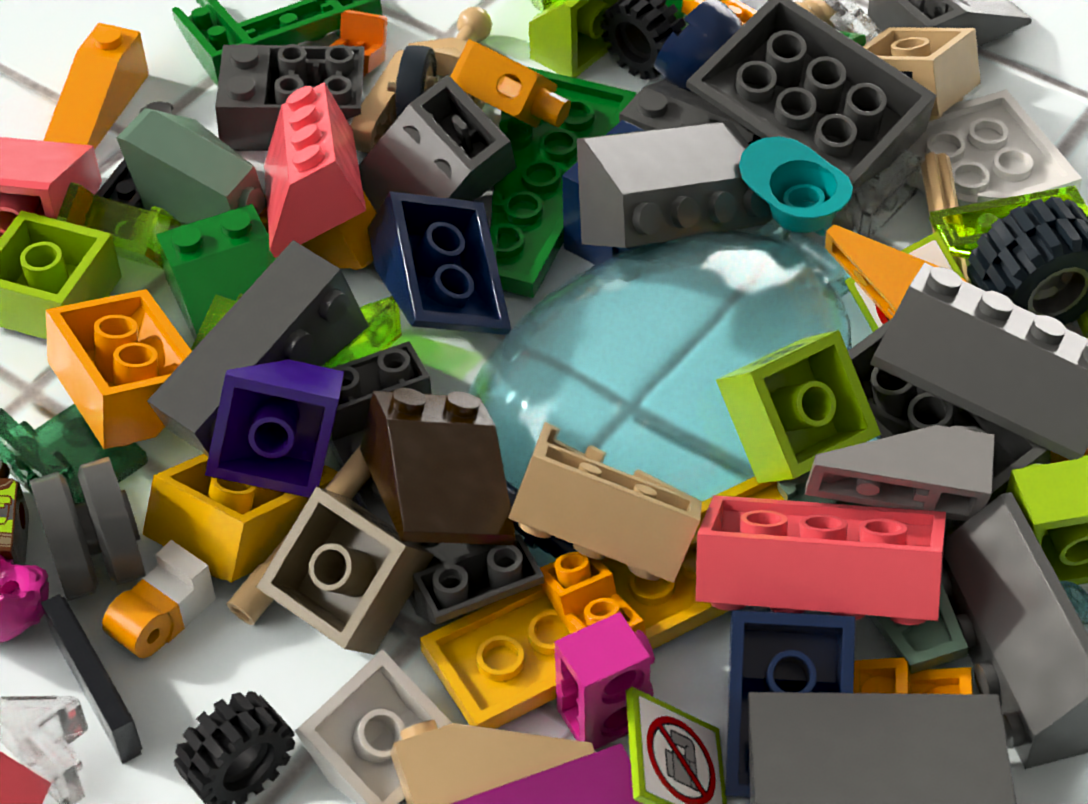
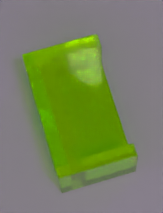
M73 182L69 184L57 220L111 233L117 256L159 269H163L156 234L182 225L163 208L153 206L150 211L96 196L82 185Z

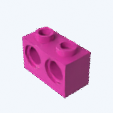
M621 612L555 641L557 710L576 741L590 742L594 750L629 734L626 703L627 689L634 687L654 696L650 681V665L655 662L653 649L645 634L641 630L634 632Z

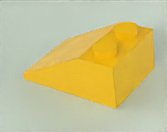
M205 454L153 475L142 535L163 545V547L170 540L174 541L206 563L213 577L227 580L231 583L253 572L259 564L269 557L291 530L309 500L308 497L205 476L208 456ZM324 465L319 487L324 489L338 471Z

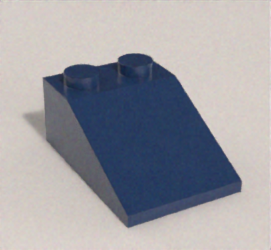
M390 191L367 229L375 270L412 327L508 335L512 329L484 203Z
M732 611L728 670L725 796L750 798L749 692L853 693L855 616Z

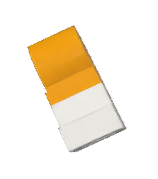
M172 540L155 554L157 565L131 590L118 595L109 605L103 617L102 630L105 634L138 658L150 657L166 643H170L216 600L209 566Z

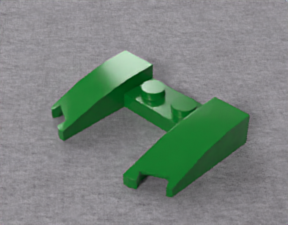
M196 0V3L202 7L193 9L188 17L181 8L174 7L171 9L173 19L188 45L217 87L223 45H297L305 41L320 40L331 32H334L340 38L341 14L344 11L352 10L383 15L380 0H302L239 23L234 20L218 0Z

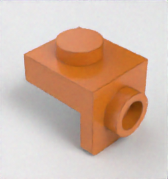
M346 10L341 14L340 38L329 46H364L363 77H365L366 74H369L385 61L388 19L384 15Z

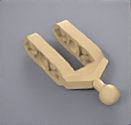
M468 7L458 17L457 28L459 33L456 38L409 43L407 46L418 45L433 48L436 58L437 75L443 77L446 75L451 76L468 39L481 42L491 34L493 25L491 16L481 7ZM398 50L363 101L361 114L353 117L351 127L353 129L356 151L368 154L397 119L395 92H389L387 86L388 82H396L404 50ZM467 94L482 110L485 102Z

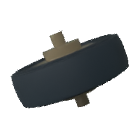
M411 45L406 46L404 49L396 82H388L387 86L389 92H395L397 118L412 101L438 82L436 58L433 48Z

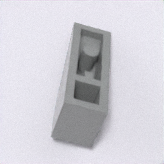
M934 425L816 454L806 483L805 495L875 507L946 512L947 519L966 522L987 505L992 494L994 434L976 432L964 426L945 427Z

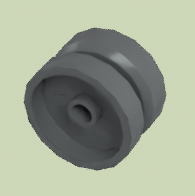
M109 456L80 465L77 476L85 501L77 504L73 502L66 478L59 472L29 480L67 601L96 592L98 579L91 559L93 555L102 554L108 576L117 585L146 576L137 541L140 540V535L126 491L120 490Z

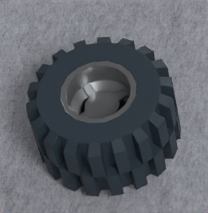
M1051 197L1045 202L1042 199L1031 201L1025 207L1018 206L1011 210L1009 215L1003 219L999 218L991 225L992 228L978 239L977 244L979 246L970 253L968 260L971 264L967 267V275L971 280V284L980 289L999 292L1007 296L1013 304L1036 315L1053 317L1063 325L1070 322L1073 323L1088 310V217L1081 207H1078L1075 202L1069 199L1063 201L1060 197Z

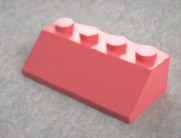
M325 82L314 88L305 86L294 91L287 98L286 103L281 105L264 163L270 251L275 258L282 253L292 240L302 245L366 211L353 129Z
M713 495L697 533L696 601L709 602L713 607L727 611L740 610L746 606L770 607L771 611L778 613L802 614L806 610L830 612V615L855 616V620L862 619L866 615L890 617L893 622L902 625H919L926 622V620L938 621L946 512Z

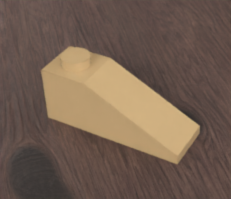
M429 720L402 730L400 732L402 740L393 743L390 754L407 804H452L595 753L590 742L451 723L438 728L435 720Z

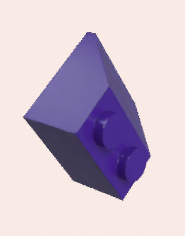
M289 359L226 370L205 476L310 498L316 486L319 487L344 371Z

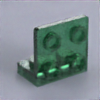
M75 404L35 430L28 422L22 421L18 423L2 408L0 409V461L8 465L10 474L32 495L33 492L29 480L59 472L66 478L73 502L77 504L85 501L77 476L81 464L109 456L119 483L148 463L146 451L135 442L128 446L104 450Z

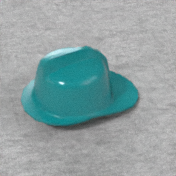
M780 136L762 138L751 143L741 155L739 169L742 179L752 191L769 203L774 220L783 229L794 233L815 232L820 236H825L826 230L831 227L832 220L837 212L841 211L851 201L853 186L849 177L811 148L795 139Z

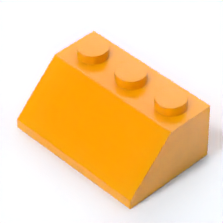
M144 289L46 309L48 363L102 448L105 450L113 447H124L134 442L157 437L165 426L147 400L186 359L192 350L148 290Z

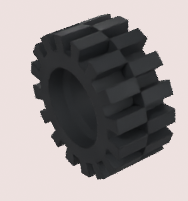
M618 0L602 15L605 19L601 21L600 28L606 30L602 34L603 42H610L612 45L607 49L611 56L617 54L620 59L616 63L621 68L628 65V73L633 76L640 73L641 79L647 80L649 77L654 79L660 75L654 68L658 53L672 32L679 36L682 32L681 28L686 25L683 18L676 19L674 13L678 9L674 4L668 8L665 5L666 0Z
M248 691L246 696L241 692L232 694L229 704L223 698L214 703L215 711L209 716L203 711L196 718L200 723L196 729L188 727L182 735L187 742L177 744L175 753L178 755V758L174 759V766L204 804H232L233 801L236 804L246 803L248 794L253 791L257 796L265 789L262 784L267 779L274 781L280 775L276 768L287 765L291 758L287 752L295 747V741L292 739L295 736L293 729L261 694L258 696L256 692Z

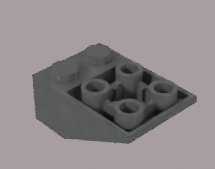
M869 0L866 23L878 34L889 27L975 28L978 48L1031 24L1032 18L1010 0Z
M296 44L223 45L215 104L219 139L234 151H268L281 105L286 103L287 98L294 91L305 86L314 88L325 82L346 119L360 115L365 55L364 46H300Z
M446 75L412 101L359 164L363 191L376 213L390 191L475 201L517 168L511 141L449 75Z

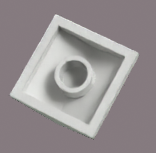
M382 649L294 732L328 782L354 803L399 804L405 796L390 753L393 743L402 740L400 732L412 725L429 720H435L438 728L452 722Z

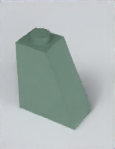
M145 108L116 137L146 213L149 216L190 224L253 204L258 215L267 207L266 198L255 167L195 119Z

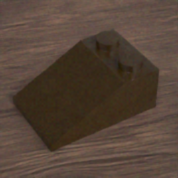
M399 388L393 392L373 391L360 451L400 540L403 542L513 545L516 533L513 520L508 519L511 506L496 425L481 398L459 391L450 392L448 395L422 394L409 388Z

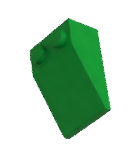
M253 204L156 234L165 278L196 345L205 338L276 259L270 251L269 234Z

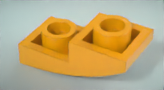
M577 551L563 554L556 561L540 567L545 581L541 586L570 633H574L621 612L634 632L641 630L647 637L644 620L617 594L613 574L600 560L587 557Z

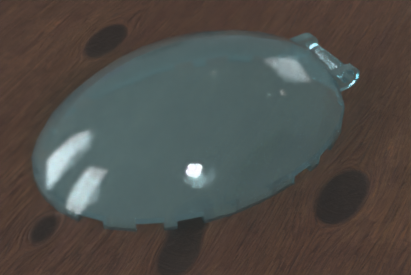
M774 219L754 233L737 230L709 231L677 240L637 246L627 249L575 275L549 293L517 323L482 365L468 392L475 397L481 398L496 425L505 479L515 488L519 489L545 422L560 429L557 440L585 454L587 447L592 445L607 453L603 461L604 464L630 475H633L635 470L639 469L700 501H704L713 497V495H717L754 477V472L716 379L802 338L839 330L847 351L852 348L850 319L842 297L850 292L845 284V280L851 276L824 247L803 233H794L783 229Z

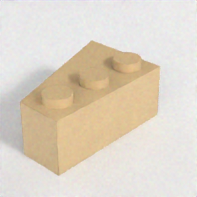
M545 422L508 519L518 522L519 527L530 535L539 538H550L552 535L573 543L574 549L587 557L598 560L609 557L627 564L628 569L632 573L643 579L658 581L660 578L674 583L699 525L702 501L639 469L635 470L633 475H630L604 464L603 461L607 453L592 445L587 447L585 454L557 440L560 429Z

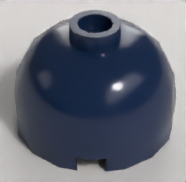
M705 0L684 18L689 25L678 36L672 32L657 55L654 68L667 82L691 91L686 87L687 80L743 26L741 20L732 9L719 0Z

